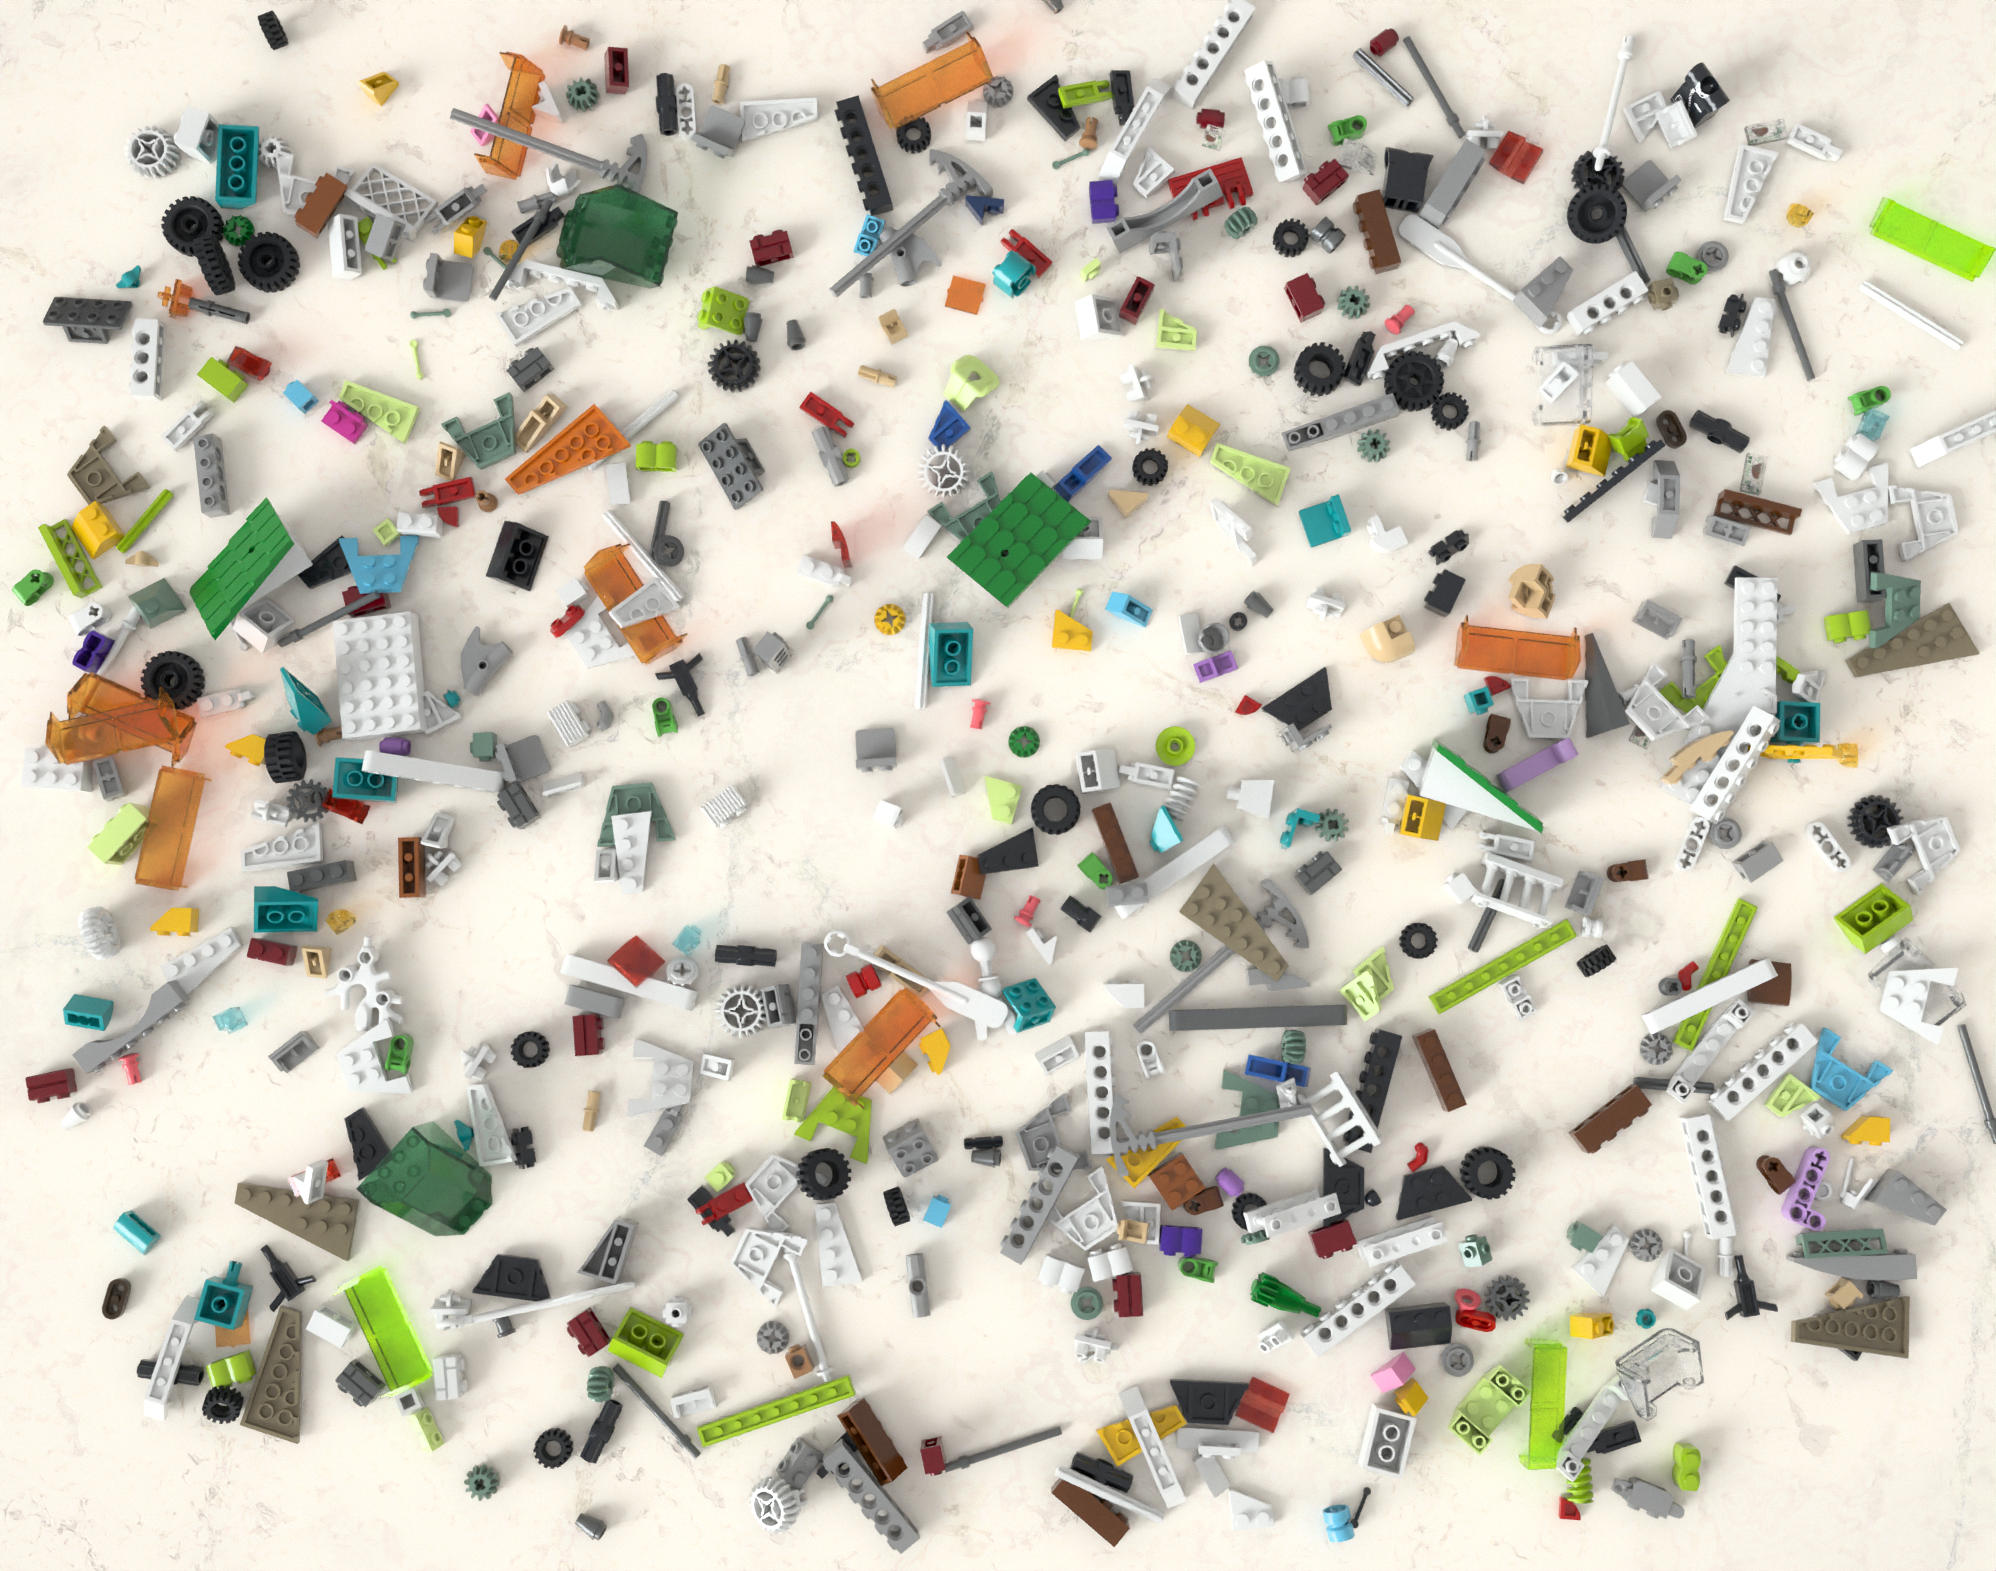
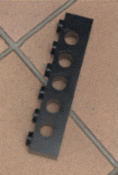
M859 95L837 101V109L834 110L837 121H841L843 125L840 131L843 139H847L849 144L846 145L848 156L853 157L854 163L851 164L854 175L858 174L860 181H857L859 192H864L865 199H862L865 211L869 210L871 216L892 211L891 197ZM851 118L856 119L854 123H848L847 121ZM856 136L862 137L860 141L853 140ZM861 154H866V155H867V158H865V159H860V158H858V157H859ZM866 172L873 173L871 177L864 176ZM878 190L879 193L876 195H871L870 191Z
M1375 1029V1032H1372L1370 1035L1369 1043L1371 1048L1364 1057L1366 1066L1359 1076L1360 1089L1355 1092L1363 1106L1365 1104L1370 1105L1371 1111L1368 1115L1377 1129L1402 1040L1401 1035L1380 1029ZM1383 1045L1386 1048V1054L1380 1057L1377 1050ZM1375 1065L1381 1067V1073L1378 1076H1374L1372 1073ZM1373 1084L1376 1087V1092L1370 1096L1367 1093V1088ZM1352 1110L1349 1113L1348 1121L1353 1118ZM1357 1126L1344 1133L1343 1141H1345V1146L1364 1136L1357 1133ZM1367 1143L1358 1150L1371 1153L1373 1145L1372 1143Z

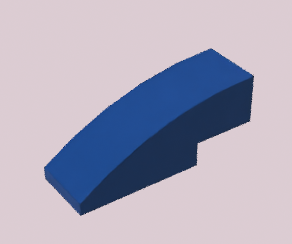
M1097 445L1057 483L1054 490L1069 502L1112 460V457L1100 445Z
M1250 1054L1248 1055L1245 1069L1246 1075L1282 1083L1294 1077L1297 1086L1307 1088L1311 1073L1310 1067Z

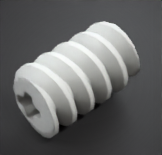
M1177 777V781L1180 784L1173 785L1176 791H1170L1169 794L1173 798H1166V802L1169 805L1164 806L1170 816L1183 821L1180 814L1187 815L1183 808L1191 807L1187 800L1194 801L1191 793L1198 794L1194 787H1201V785L1189 778Z

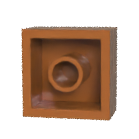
M1181 1152L1148 1174L1172 1211L1205 1189V1186Z

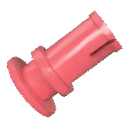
M1405 305L1397 315H1393L1385 320L1386 328L1391 333L1398 335L1404 327V323L1414 315V309L1410 305Z
M972 699L971 701L975 702V706L972 707L974 711L970 727L982 730L985 712L988 710L986 705H991V703L983 699Z
M1029 895L1025 906L1019 911V917L1014 916V919L1021 925L1031 927L1032 924L1029 921L1033 920V914L1041 900Z
M139 1053L127 1054L118 1059L124 1062L122 1067L126 1070L128 1085L142 1082L138 1069L139 1061H136V1057L140 1056Z

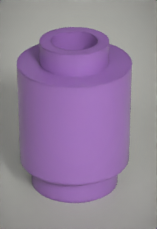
M385 737L380 742L379 750L381 753L409 756L411 742L405 738Z
M1224 1167L1215 1177V1180L1218 1181L1217 1184L1230 1197L1234 1195L1238 1197L1245 1189L1243 1187L1245 1182L1231 1169L1228 1170Z

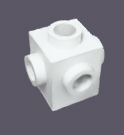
M1817 1103L1813 1104L1801 1115L1804 1129L1811 1136L1816 1135L1819 1139L1829 1135L1834 1127H1836L1833 1121V1114Z
M673 1296L672 1299L666 1302V1305H663V1318H666V1324H671L672 1327L684 1326L693 1316V1306L690 1305V1299H684V1296ZM674 1310H678L680 1315H674Z

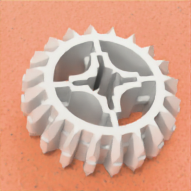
M146 125L144 131L138 128L137 134L131 132L133 138L127 139L129 145L124 146L127 151L124 155L127 158V164L134 172L148 179H151L152 176L158 179L159 174L166 177V171L172 172L170 167L177 166L174 160L179 159V156L176 154L179 152V149L170 133H167L163 128L158 129L156 126L149 128ZM148 149H150V150L155 154V156H153V155L148 151Z
M942 444V450L938 451V447L935 445L934 453L930 449L927 450V453L930 455L928 458L925 455L921 456L926 460L925 463L918 462L919 466H923V469L917 470V473H923V476L919 477L918 480L926 481L922 484L923 488L928 485L930 486L927 491L929 494L933 489L936 490L934 493L935 497H938L939 492H942V498H945V492L948 491L950 497H953V489L960 493L958 486L960 485L965 488L966 485L962 483V479L969 480V477L964 476V473H970V469H964V466L969 465V462L965 461L962 463L961 460L966 456L963 454L958 457L959 449H956L953 453V446L950 445L948 451H946L945 444ZM945 455L942 464H929L934 457ZM951 457L958 462L960 473L950 469ZM947 461V470H949L950 473H953V475L949 473L944 474V477H942V480L940 481V473H938V470L933 468H943ZM927 469L937 473L938 480L936 485L929 480ZM946 478L958 479L953 485L942 487Z
M96 906L80 913L78 918L79 933L82 936L85 947L88 948V952L98 960L109 959L120 952L121 939L115 920L112 919L110 913L108 914V910L102 906Z
M741 984V990H739L737 985H733L734 992L727 988L728 996L722 993L720 997L724 1001L718 1000L716 1004L721 1005V1008L715 1009V1012H721V1016H717L716 1020L723 1019L719 1027L727 1025L724 1032L728 1033L732 1029V1037H735L737 1032H739V1038H743L744 1032H746L747 1037H751L750 1030L755 1034L759 1033L756 1026L762 1029L764 1025L761 1023V1020L767 1021V1018L763 1016V1013L766 1014L765 1010H763L764 1003L761 1002L763 997L762 995L760 997L757 996L760 993L759 989H756L754 993L752 992V985H749L747 990L745 984ZM740 994L737 1006L728 1008L729 1001L734 996ZM746 995L754 999L758 1008L748 1006ZM743 1005L744 1009L751 1010L752 1012H747L742 1017L741 1013L733 1010H738ZM727 1014H734L737 1017L738 1027L729 1021ZM750 1014H758L755 1022L745 1028L747 1017Z
M778 1476L766 1477L759 1480L751 1488L752 1492L749 1494L751 1500L748 1502L752 1506L750 1511L754 1513L753 1519L758 1520V1526L762 1525L764 1531L768 1530L770 1534L782 1533L789 1530L797 1522L796 1518L799 1516L798 1509L800 1508L796 1504L798 1498H795V1491H791L790 1484L786 1485L784 1479L780 1480Z

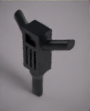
M700 652L687 664L682 659L669 665L671 671L655 673L658 680L675 678L682 695L691 701L698 717L705 714L698 699L697 690L699 689L690 671L703 660Z
M268 1245L260 1249L270 1263L272 1271L269 1274L281 1290L269 1305L273 1312H275L285 1298L289 1302L306 1290L303 1285L316 1282V1278L313 1275L298 1279L287 1262L282 1263V1261L277 1259Z
M1743 1255L1734 1256L1737 1268V1281L1733 1282L1738 1304L1725 1312L1726 1320L1728 1321L1737 1313H1740V1316L1744 1318L1760 1315L1759 1308L1778 1312L1776 1304L1757 1300L1754 1281L1749 1279L1746 1273Z

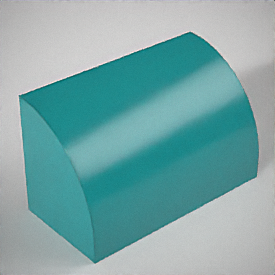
M74 994L63 1008L65 1024L105 1031L112 1017L113 1001Z
M132 1210L123 1212L113 1226L117 1233L143 1255H146L161 1238L160 1234Z

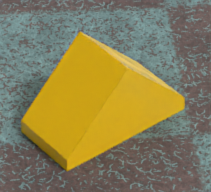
M383 71L360 80L358 84L369 98L382 106L398 87L399 82Z

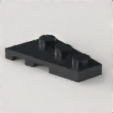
M1054 75L1029 94L1027 100L1060 137L1066 141L1080 130V125L1072 107L1063 108L1058 92L1060 88L1057 75Z
M339 538L311 561L312 566L297 575L309 589H314L351 574L350 567L340 546Z
M1033 827L978 854L980 875L1038 867Z
M364 1107L344 1118L349 1141L353 1148V1159L357 1166L359 1181L395 1159Z

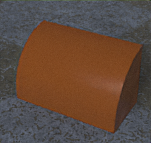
M959 855L951 889L952 894L981 899L986 874L980 875L978 859L976 857Z

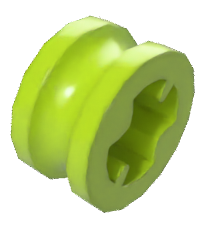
M851 448L844 451L842 457L844 464L849 468L857 467L860 463L858 451ZM849 454H851V456L852 454H855L856 461L853 463L852 461L851 463L847 462V456Z

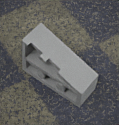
M1561 256L1522 288L1513 300L1539 329L1549 317L1574 270Z
M1890 1168L1887 1169L1864 1199L1934 1226L1947 1211L1946 1208L1899 1170Z
M620 1216L617 1217L577 1273L615 1285L620 1282L639 1222Z

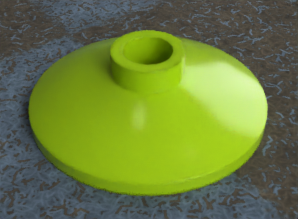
M1178 726L1169 727L1163 730L1157 737L1156 752L1158 757L1168 765H1183L1192 758L1195 751V741L1188 730ZM1176 743L1178 750H1172L1171 745Z

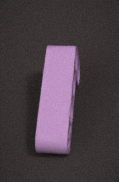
M1568 737L1502 771L1496 777L1504 791L1508 792L1579 754Z
M1811 1146L1805 1150L1794 1176L1796 1183L1789 1188L1781 1209L1783 1217L1787 1220L1815 1231L1823 1229L1826 1224L1825 1217L1821 1213L1810 1209L1830 1161V1154L1826 1149ZM1811 1170L1812 1177L1808 1180L1806 1175ZM1803 1188L1805 1193L1804 1196L1800 1198L1799 1191ZM1796 1207L1797 1214L1792 1217L1791 1210ZM1815 1216V1223L1811 1225L1810 1218Z

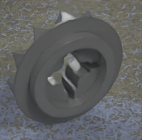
M666 535L660 537L655 542L653 548L654 558L657 559L660 565L673 567L682 561L684 547L678 538ZM665 546L667 548H675L670 552L671 556L662 554L666 550Z

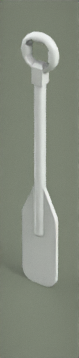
M1415 214L1407 215L1400 224L1398 233L1410 244L1442 265L1467 270L1513 302L1517 294L1471 264L1459 245L1440 230ZM1552 309L1550 315L1553 318L1556 317L1557 322L1554 323L1552 329H1547L1544 325L1540 329L1537 327L1540 332L1552 334L1560 328L1562 318L1555 309Z
M832 930L825 937L824 946L830 955L842 957L849 953L925 986L934 993L945 1007L986 1026L999 1028L1007 1016L1008 1007L1004 1002L960 982L928 980L852 945L851 937L844 930ZM838 933L839 937H846L848 940L843 949L844 952L838 953V950L829 948L828 943H831L833 934Z
M634 1282L621 1283L490 1312L446 1319L438 1322L436 1328L438 1330L455 1329L477 1322L636 1288V1284Z

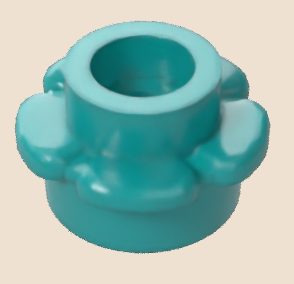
M447 690V693L443 695L451 708L459 706L458 702L461 699L455 690L452 692Z
M1648 1308L1646 1310L1640 1309L1637 1312L1636 1323L1644 1329L1654 1326L1656 1322L1654 1312Z

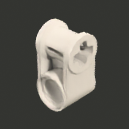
M91 603L71 614L68 619L77 635L84 636L108 622L112 617V612L107 606Z
M1146 1039L1139 1041L1136 1051L1146 1080L1159 1073L1165 1074L1163 1064L1154 1044ZM1149 1044L1151 1046L1150 1053L1142 1054V1045Z

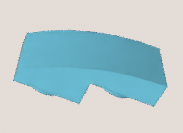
M867 214L853 252L866 257L877 248L880 240L879 236L883 232L886 221Z

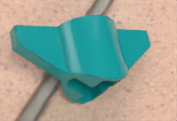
M137 265L131 271L125 272L121 277L122 280L116 284V287L119 289L138 288L140 286L141 267Z
M456 1120L454 1123L457 1128V1136L463 1145L464 1151H467L474 1137L473 1128L460 1120Z

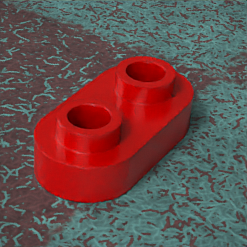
M580 605L570 606L562 618H557L551 623L550 632L555 638L562 636L584 616L585 611Z
M1458 1309L1455 1312V1321L1460 1326L1482 1332H1491L1496 1328V1318L1488 1312L1475 1309L1460 1311Z

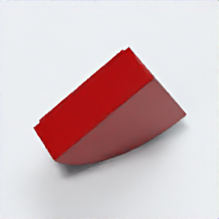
M437 507L438 514L445 523L453 527H459L458 507Z
M1496 676L1483 678L1492 696L1511 688L1510 684L1502 678Z
M1244 695L1234 713L1249 715L1256 712L1262 704Z
M1560 1496L1558 1517L1560 1519L1581 1520L1580 1512L1572 1501L1567 1500V1498Z

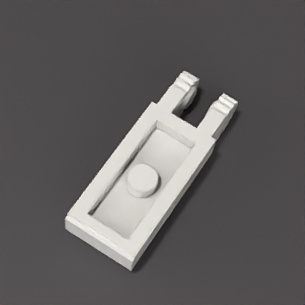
M200 401L190 410L188 409L161 435V438L177 452L205 423L214 417L215 412L212 409L207 410L198 418L196 415L200 414L206 407V403Z
M1479 832V837L1482 839L1494 840L1493 847L1477 844L1476 849L1496 855L1532 861L1535 841L1501 834L1494 835Z

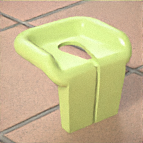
M964 355L952 364V377L944 391V395L964 412L977 397H984L999 386L1000 380L980 359L972 355ZM973 372L978 374L980 379L970 381L968 377Z

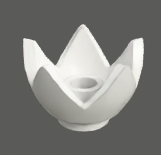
M556 162L551 168H547V183L550 191L555 195L565 196V194H570L581 182L579 179L576 181V170L562 176Z
M1789 252L1776 264L1774 269L1783 273L1784 285L1790 286L1799 281L1803 283L1807 281L1811 273V262L1807 255L1801 252ZM1795 263H1799L1800 268H1798L1795 265Z

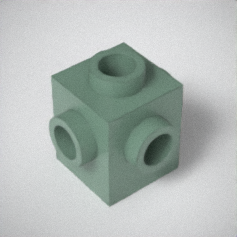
M1468 1235L1463 1242L1458 1244L1465 1268L1483 1266L1493 1260L1486 1236Z

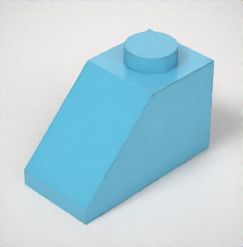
M1113 591L1105 610L1113 615L1145 628L1153 609L1129 594Z

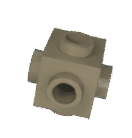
M1672 277L1653 281L1648 287V301L1652 304L1653 310L1661 309V311L1670 309L1678 300V288L1675 287Z

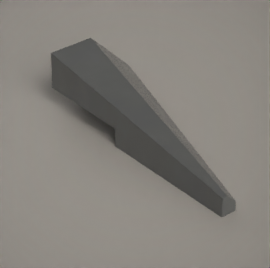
M1593 633L1584 636V639H1586L1585 680H1588L1587 687L1585 688L1587 709L1585 715L1587 720L1586 738L1630 724Z

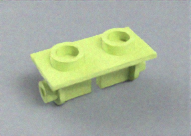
M428 1407L410 1416L412 1419L410 1422L416 1433L422 1432V1435L418 1438L423 1450L429 1453L444 1445V1441Z

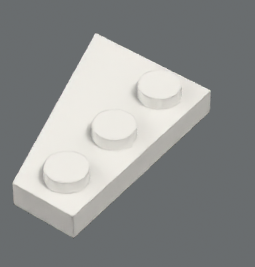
M653 578L610 610L609 615L622 629L679 610L680 606L660 582Z
M1613 1224L1604 1232L1593 1253L1587 1251L1572 1267L1602 1298L1630 1240Z

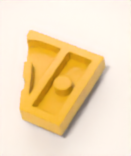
M1055 610L1052 648L1091 652L1093 631L1060 610Z

